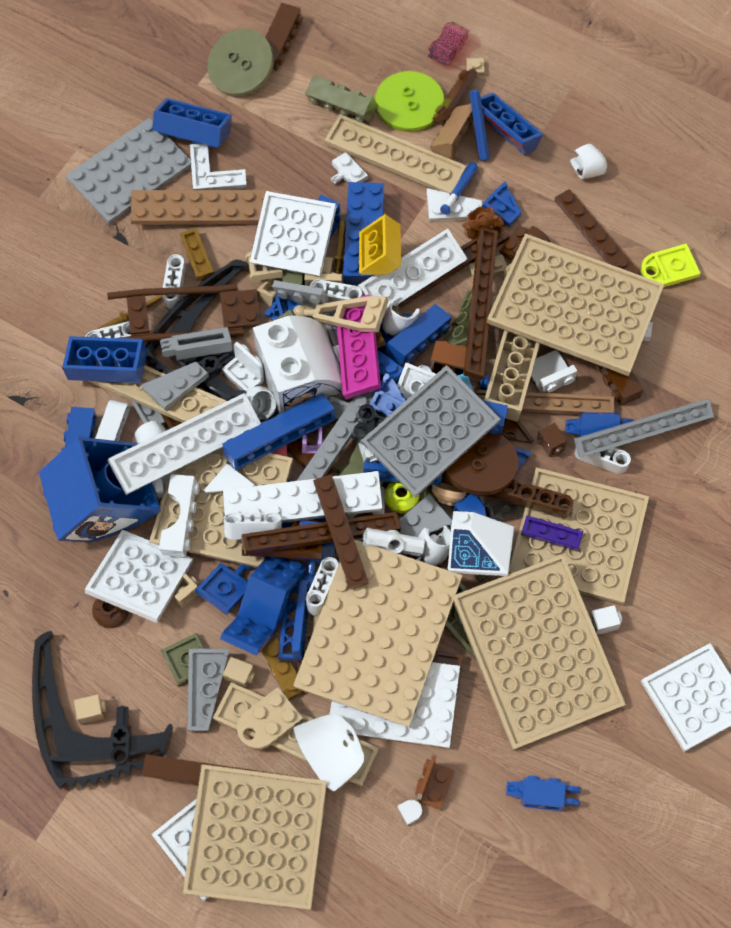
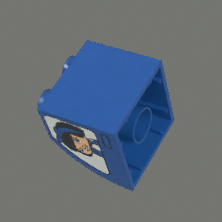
M77 437L39 471L43 494L48 504L53 522V530L58 541L93 542L120 534L122 530L128 531L146 522L161 511L152 482L126 495L108 462L109 458L140 443Z

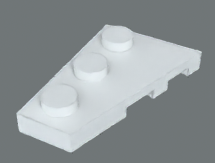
M427 188L429 222L467 221L468 213L477 207H482L481 200L460 196L452 205L451 212L445 215L441 213L440 207L447 202L450 194Z

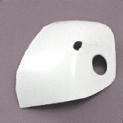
M338 714L325 715L293 727L297 742L308 763L320 780L327 781L326 787L332 791L337 790L362 766L364 754L356 732ZM347 729L352 732L354 741L349 738ZM344 740L348 743V747L343 745Z

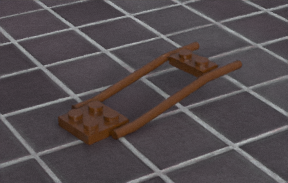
M237 284L144 288L107 293L108 300L127 298L131 336L118 338L143 339L144 342L172 338L175 335L194 333L150 334L145 296L220 293L224 328L228 327L230 337L244 336L243 328L261 325L257 290L238 291Z

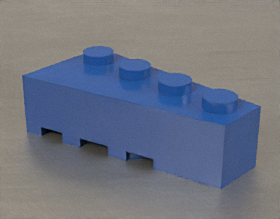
M434 304L410 326L402 330L387 343L385 355L402 368H404L405 363L412 365L442 334L447 333L451 327L450 321L452 316Z

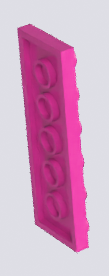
M366 306L346 309L343 319L360 323ZM337 326L342 391L345 399L380 389L381 380L376 332H360Z

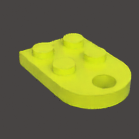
M687 243L648 255L643 260L640 270L643 277L662 283L664 287L698 278L701 274ZM650 269L653 270L656 274L649 275L646 271Z

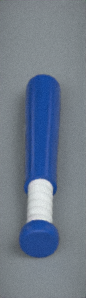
M469 163L450 193L447 202L440 207L441 213L448 215L451 212L452 205L478 171L476 163Z

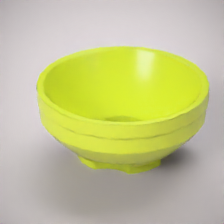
M391 482L387 486L384 495L385 503L390 510L403 514L409 512L419 503L420 495L414 497L408 490L406 496L398 497L396 490L405 487L400 482Z

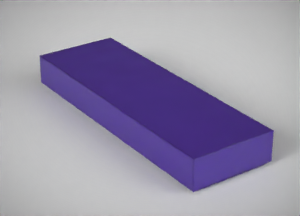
M526 515L521 535L578 551L583 531Z

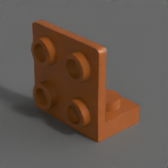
M432 754L431 760L426 759L422 773L424 779L419 778L415 795H418L417 802L441 811L455 770L437 764L436 755Z

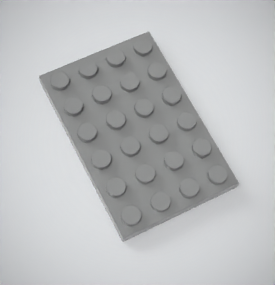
M150 118L65 175L68 182L109 225L131 210V190H160L192 167L191 160L167 135L152 131L153 121Z
M446 365L365 436L361 443L416 497L495 427L501 419Z

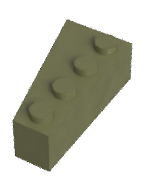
M313 75L305 92L309 98L308 101L316 105L321 103L324 105V108L330 111L334 109L340 111L339 114L346 117H354L356 121L363 124L371 123L379 106L371 95L367 94L365 96L357 90H354L352 93L346 86L338 84L336 87L334 82Z

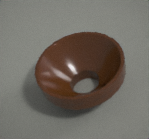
M98 598L95 600L92 614L98 625L104 628H115L127 619L129 611L114 606L112 611L106 612L103 610V606L107 602Z

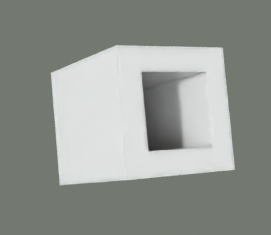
M615 605L594 610L590 614V620L597 635L616 631L622 623L621 614L619 611H616Z

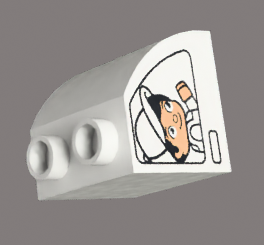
M286 316L253 327L256 356L263 363V376L269 391L276 399L278 414L284 413L294 406L302 404L322 393L328 401L331 396L342 401L348 400L343 396L341 367L326 330L321 323L304 316Z

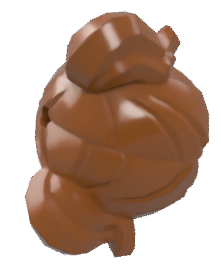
M489 206L487 209L477 207L468 213L467 222L463 223L462 227L465 228V235L473 238L477 236L481 226L489 229L491 226L500 228L503 227L504 222L500 216L495 214L492 206Z

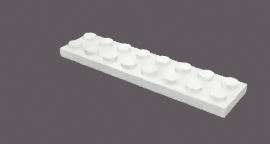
M243 393L109 458L108 462L127 495L222 448V443L228 439L234 438L261 423L248 398Z
M378 471L333 477L346 515L383 511ZM314 479L223 490L225 515L229 513H278L282 517V523L325 518L313 483Z

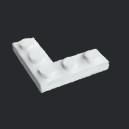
M203 143L190 144L193 190L247 188L245 169L210 172L208 145Z

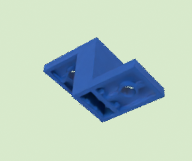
M266 557L249 576L238 615L222 632L220 640L257 656L278 631L290 592L303 577L307 567L301 565L298 561H292L283 557Z

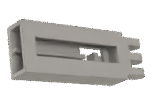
M228 327L175 335L172 338L160 340L163 356L176 355L177 360L232 351Z

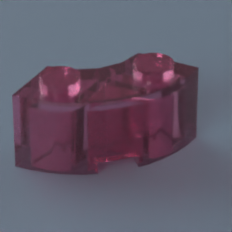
M455 22L445 24L441 35L430 44L428 57L445 66L448 65L455 58L457 48L461 50L470 30Z

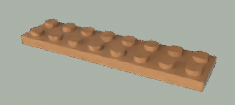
M131 190V225L258 224L266 191L275 193V190Z

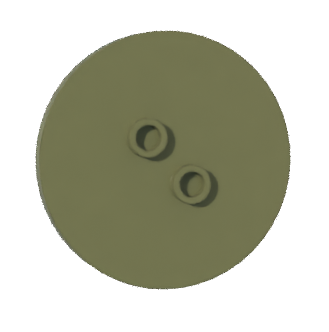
M251 29L233 30L222 36L212 47L207 61L208 75L212 83L227 95L244 96L259 89L269 78L274 65L273 50L270 43L259 32Z

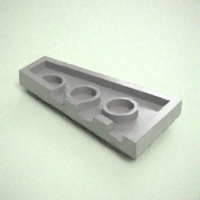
M189 649L188 731L209 730L230 649Z

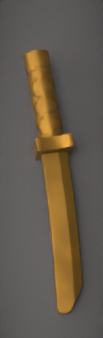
M343 220L339 223L337 254L334 256L335 269L333 273L341 274L342 264L344 265L346 225Z
M158 295L146 302L147 308L163 299L162 295ZM120 312V317L98 327V329L128 322V313Z

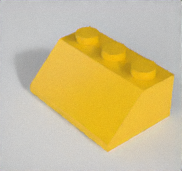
M386 214L359 232V273L361 275H388L402 266L401 225Z

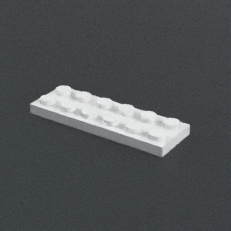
M447 228L401 258L402 266L388 275H373L359 284L358 287L362 290L363 296L368 294L370 296H386L388 307L396 297L402 296L400 302L404 301L466 261L467 257Z

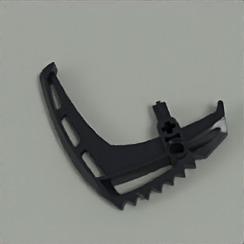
M239 259L232 260L197 286L227 285L239 272L248 271L249 264ZM218 293L204 294L189 311L185 310L202 294H186L166 313L152 334L165 333L178 317H181V319L169 333L191 332L199 316ZM160 341L147 342L145 347L147 349L146 359H148V366H155L154 370L163 374L172 372L152 354L160 345ZM233 349L230 352H223L217 357L207 356L204 359L199 356L177 360L176 355L169 356L179 368L197 362L208 372L209 377L196 387L198 389L203 388L208 393L226 401L247 392L246 390H234L219 376L223 366L235 358Z
M48 631L35 639L32 670V705L35 732L45 766L60 790L66 784L73 789L77 782H79L82 788L89 781L94 786L97 785L100 779L108 783L111 776L119 780L121 772L130 775L132 767L139 770L143 769L144 760L131 763L132 759L157 752L159 753L155 754V756L164 757L166 755L173 732L172 724H168L165 731L161 733L131 736V727L128 726L129 707H117L116 725L113 726L111 737H92L71 730L65 718L55 683L50 641L54 634L52 631ZM44 649L45 676L41 679L42 652ZM46 687L50 716L45 720L41 690ZM50 726H52L59 758L51 757L46 730ZM121 734H124L125 737H122V740L119 741L118 738L121 737ZM123 753L126 755L123 761H116V757L119 754ZM113 763L115 765L114 769L69 778L63 777L61 765Z

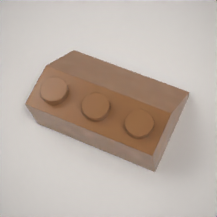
M471 104L454 108L448 119H446L445 125L440 127L437 139L432 140L430 145L432 152L451 160L454 159L473 126Z

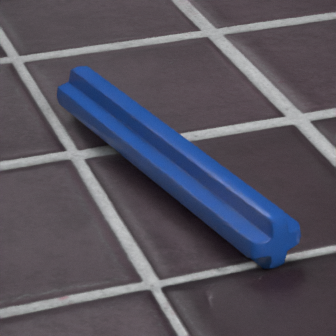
M472 90L469 92L476 141L479 159L483 161L488 160L490 155L480 91Z

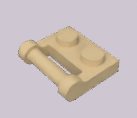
M248 252L245 255L246 262L249 264L251 283L257 284L261 280L283 277L282 269L262 266L263 271H257L256 264L250 263L252 252Z

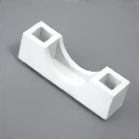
M173 474L170 476L168 494L172 500L180 504L181 511L177 522L173 526L162 530L159 545L162 555L186 557L187 551L190 550L191 540L189 539V533L193 531L194 522L192 514L196 512L195 495L199 493V483H197L194 476Z

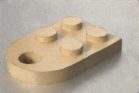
M277 687L241 715L237 723V733L240 741L246 747L261 750L272 745L303 721V718ZM247 730H253L255 737L247 740L244 738V733Z

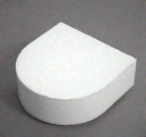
M407 800L397 806L407 826L421 817L422 807L415 800Z

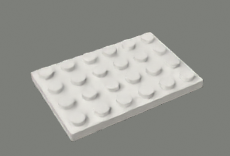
M432 662L410 728L333 701L331 702L330 714H338L353 727L357 736L450 748L460 666ZM347 729V734L353 735L352 732L349 729Z

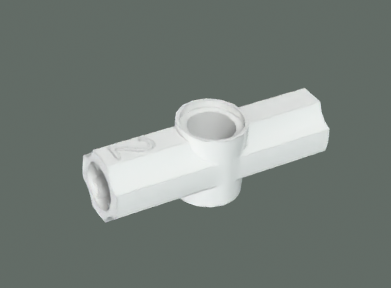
M366 528L364 531L363 546H376L397 554L406 553L421 556L424 551V538L403 535L396 530L382 531ZM397 540L396 543L390 544L391 541Z

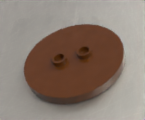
M487 433L443 473L454 486L464 492L475 495L495 494L507 488L514 480L518 470L517 452L510 441L503 435Z

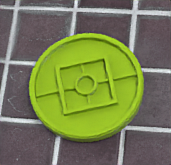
M415 71L399 72L389 76L379 85L375 95V101L379 105L376 111L380 119L391 128L404 132H416L424 130L435 123L432 118L436 113V108L443 103L444 94L440 85L426 74Z

